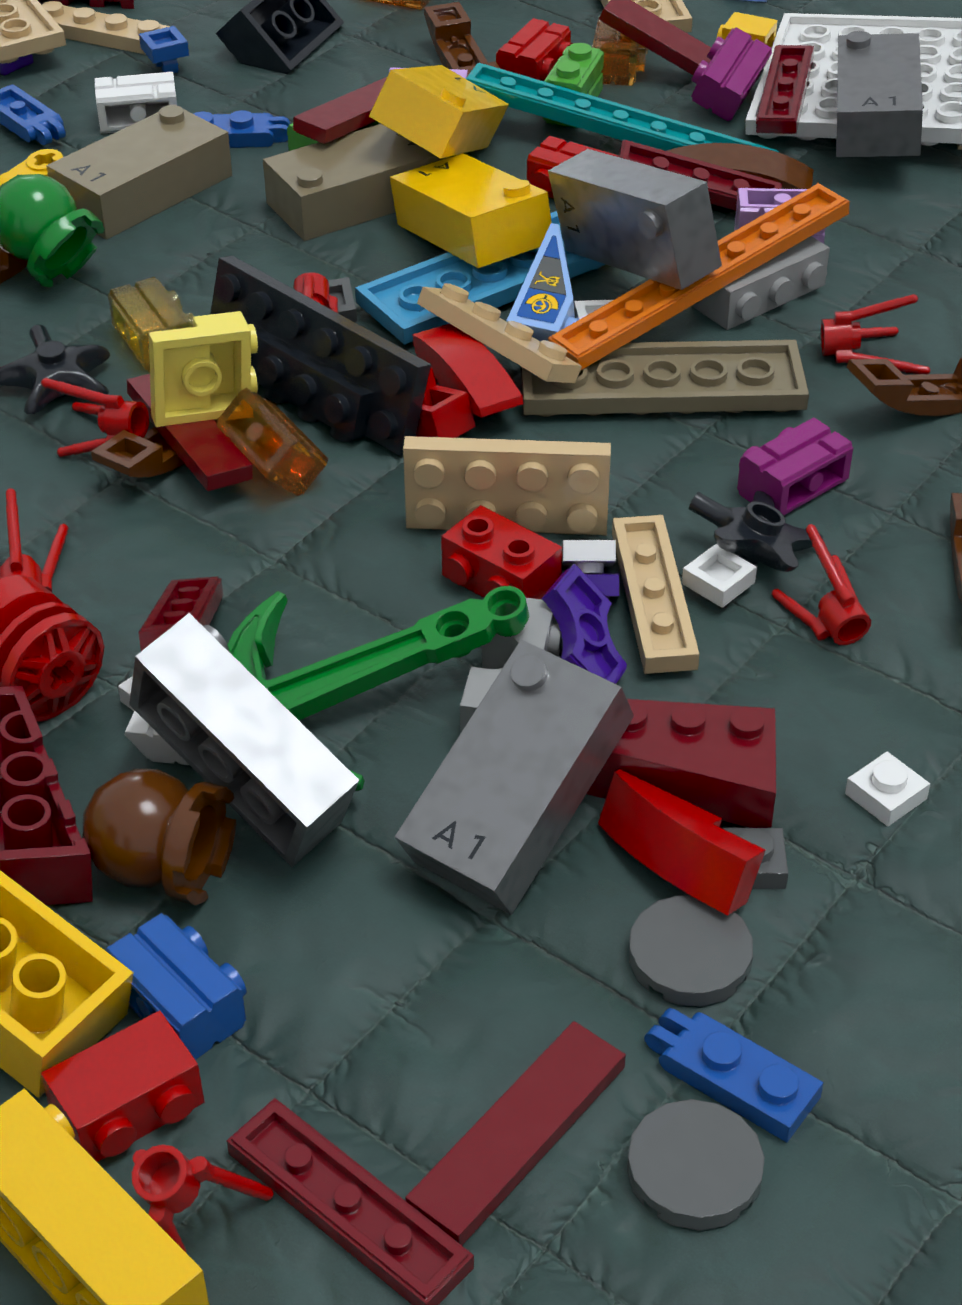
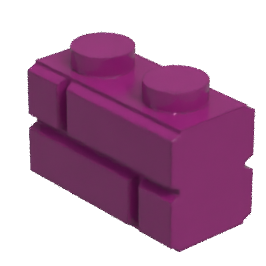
M737 27L732 28L726 39L718 36L707 55V58L711 59L710 63L702 60L691 79L692 82L697 84L691 95L692 101L705 109L711 108L712 113L726 121L732 120L764 70L772 54V48L758 39L753 41L751 35Z
M814 417L795 428L787 427L775 439L761 447L752 446L742 455L739 462L737 484L739 495L752 502L755 492L763 491L772 498L775 508L783 515H786L849 479L854 448L852 447V442L836 431L831 433L830 427Z

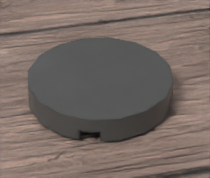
M678 895L655 902L639 914L630 930L629 964L637 981L648 991L649 986H651L655 991L663 993V1000L676 1005L703 1007L725 1001L736 992L737 986L744 979L746 981L752 968L753 937L744 920L735 912L727 916L692 896Z
M690 1099L666 1103L643 1118L632 1133L627 1172L633 1193L643 1205L645 1200L649 1207L656 1210L658 1218L672 1226L700 1231L730 1224L740 1217V1212L746 1209L751 1201L752 1204L760 1194L765 1157L757 1134L740 1115L717 1103Z

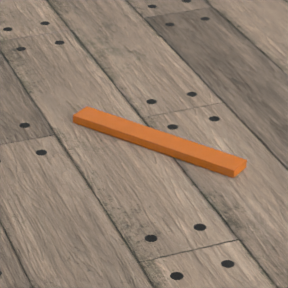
M818 183L718 240L722 266L693 284L680 290L650 279L548 337V341L564 347L568 351L566 357L580 364L582 370L849 214L850 201Z

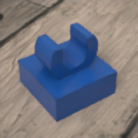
M170 26L139 34L140 48L156 67L162 66V73H178L177 58L189 56L188 41L175 26Z

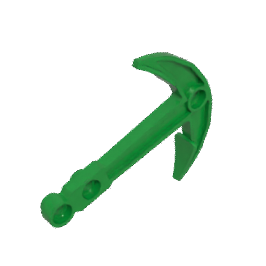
M501 586L491 590L483 600L470 598L421 618L412 627L271 680H266L264 666L267 668L273 665L276 633L282 613L288 602L286 594L277 591L263 601L242 621L233 632L227 645L229 652L300 721L428 663L439 664L451 658L466 656L473 649L490 643L496 634L504 637L515 636L527 624L529 610L525 595L520 589L513 586ZM351 771L359 779L355 791L362 790L365 783L363 775Z

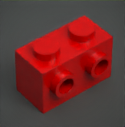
M482 505L441 536L442 575L453 583L461 585L483 598L495 588L513 586L520 589L526 598L542 600V597L562 574V546Z

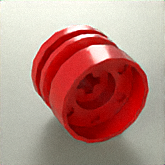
M12 575L1 578L0 687L22 686L36 721L54 718L77 704L92 687L102 667L105 647L101 632L32 577Z

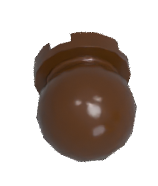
M136 768L115 776L95 790L83 812L82 838H85L95 866L107 877L126 887L152 888L163 883L167 896L173 900L196 906L208 899L207 892L202 890L209 876L221 878L226 869L236 831V819L226 817V803L229 804L235 799L234 793L225 786L205 781L195 784L188 790L186 785L179 779L159 769Z

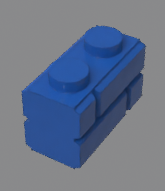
M160 913L138 927L136 934L132 935L129 933L106 948V952L134 972L129 1006L141 1019L160 1010L195 1060L212 1049L214 1042L218 1041L221 1043L243 1027L246 1021L243 996L247 993L244 981L232 965L224 963L218 966L208 956L205 942L193 927L186 926L181 930L167 915Z

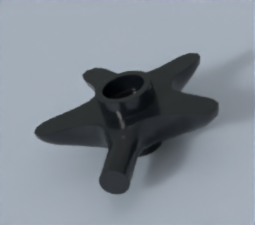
M35 325L29 331V335L36 348L34 353L0 367V385L24 387L32 390L25 403L24 412L26 414H35L56 398L67 396V394L43 387L41 380L44 378L109 394L106 386L88 375L92 369L109 359V350L100 345L64 346L61 342L51 340L44 325Z
M756 491L753 501L748 503L747 507L734 508L725 507L697 492L688 508L718 527L713 536L721 549L734 553L751 564L761 562L775 570L791 572L799 565L793 552L813 547L806 529L785 523L784 515L775 508L769 494L763 491Z

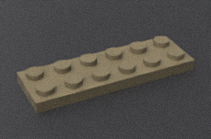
M796 340L627 343L582 369L575 383L546 382L521 367L524 415L548 417L558 414L596 416L611 413L644 415L664 412H679L683 414L718 411L729 413L771 410L786 412L789 410H807L809 392Z

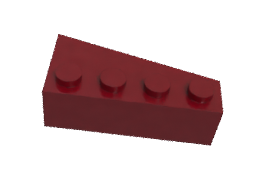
M22 686L0 687V871L45 905L93 902L91 853L85 838L80 836L76 826V816L69 799H65L60 787L58 772L52 758L49 759L43 745L42 733Z
M627 699L634 717L586 794L606 799L614 772L621 769L722 818L720 828L723 821L749 828L772 827L776 798L775 708Z

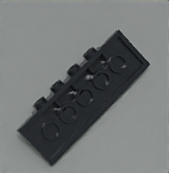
M234 256L220 257L210 315L241 311L247 324L254 325L258 340L257 353L251 354V366L255 369L257 384L266 388L265 397L276 403L290 402L298 407L297 416L305 421L324 422L331 427L330 435L337 440L351 442L356 438L367 436L397 455H403L405 436L416 437L431 364Z

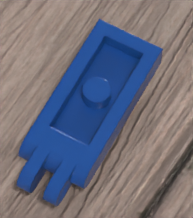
M14 84L0 89V124L25 141L36 140L42 145L51 143L52 137L59 140L66 136L63 120L59 114Z
M245 110L235 111L231 114H211L205 111L193 113L226 130L229 135L230 148L269 147L273 143L286 142L288 140L287 127L290 121L284 116L273 117L270 113H251Z
M669 1008L659 1018L660 1026H652L644 1036L648 1047L660 1054L659 1063L664 1070L786 1143L821 1098L824 1082L703 1013L697 1012L692 1018H689L679 1011Z

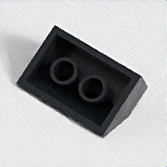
M252 0L236 13L216 35L241 64L288 74L337 30L344 21L326 0Z

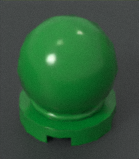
M25 174L17 175L0 186V244L3 249L15 257L28 260V272L41 286L52 287V279L61 273L67 279L72 277L95 253L97 247L92 243V240L96 233H104L103 223L90 210L84 208L77 210L73 197L63 184L49 176Z

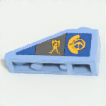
M554 223L550 224L506 320V322L515 321L534 330L532 337L540 342L542 340L548 341V337L580 320L575 318L573 293L560 226Z

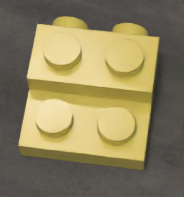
M241 311L194 316L193 327L149 332L151 417L156 427L251 415V395H256L258 390L255 369L251 366V354L257 353L258 340L254 325L247 324Z

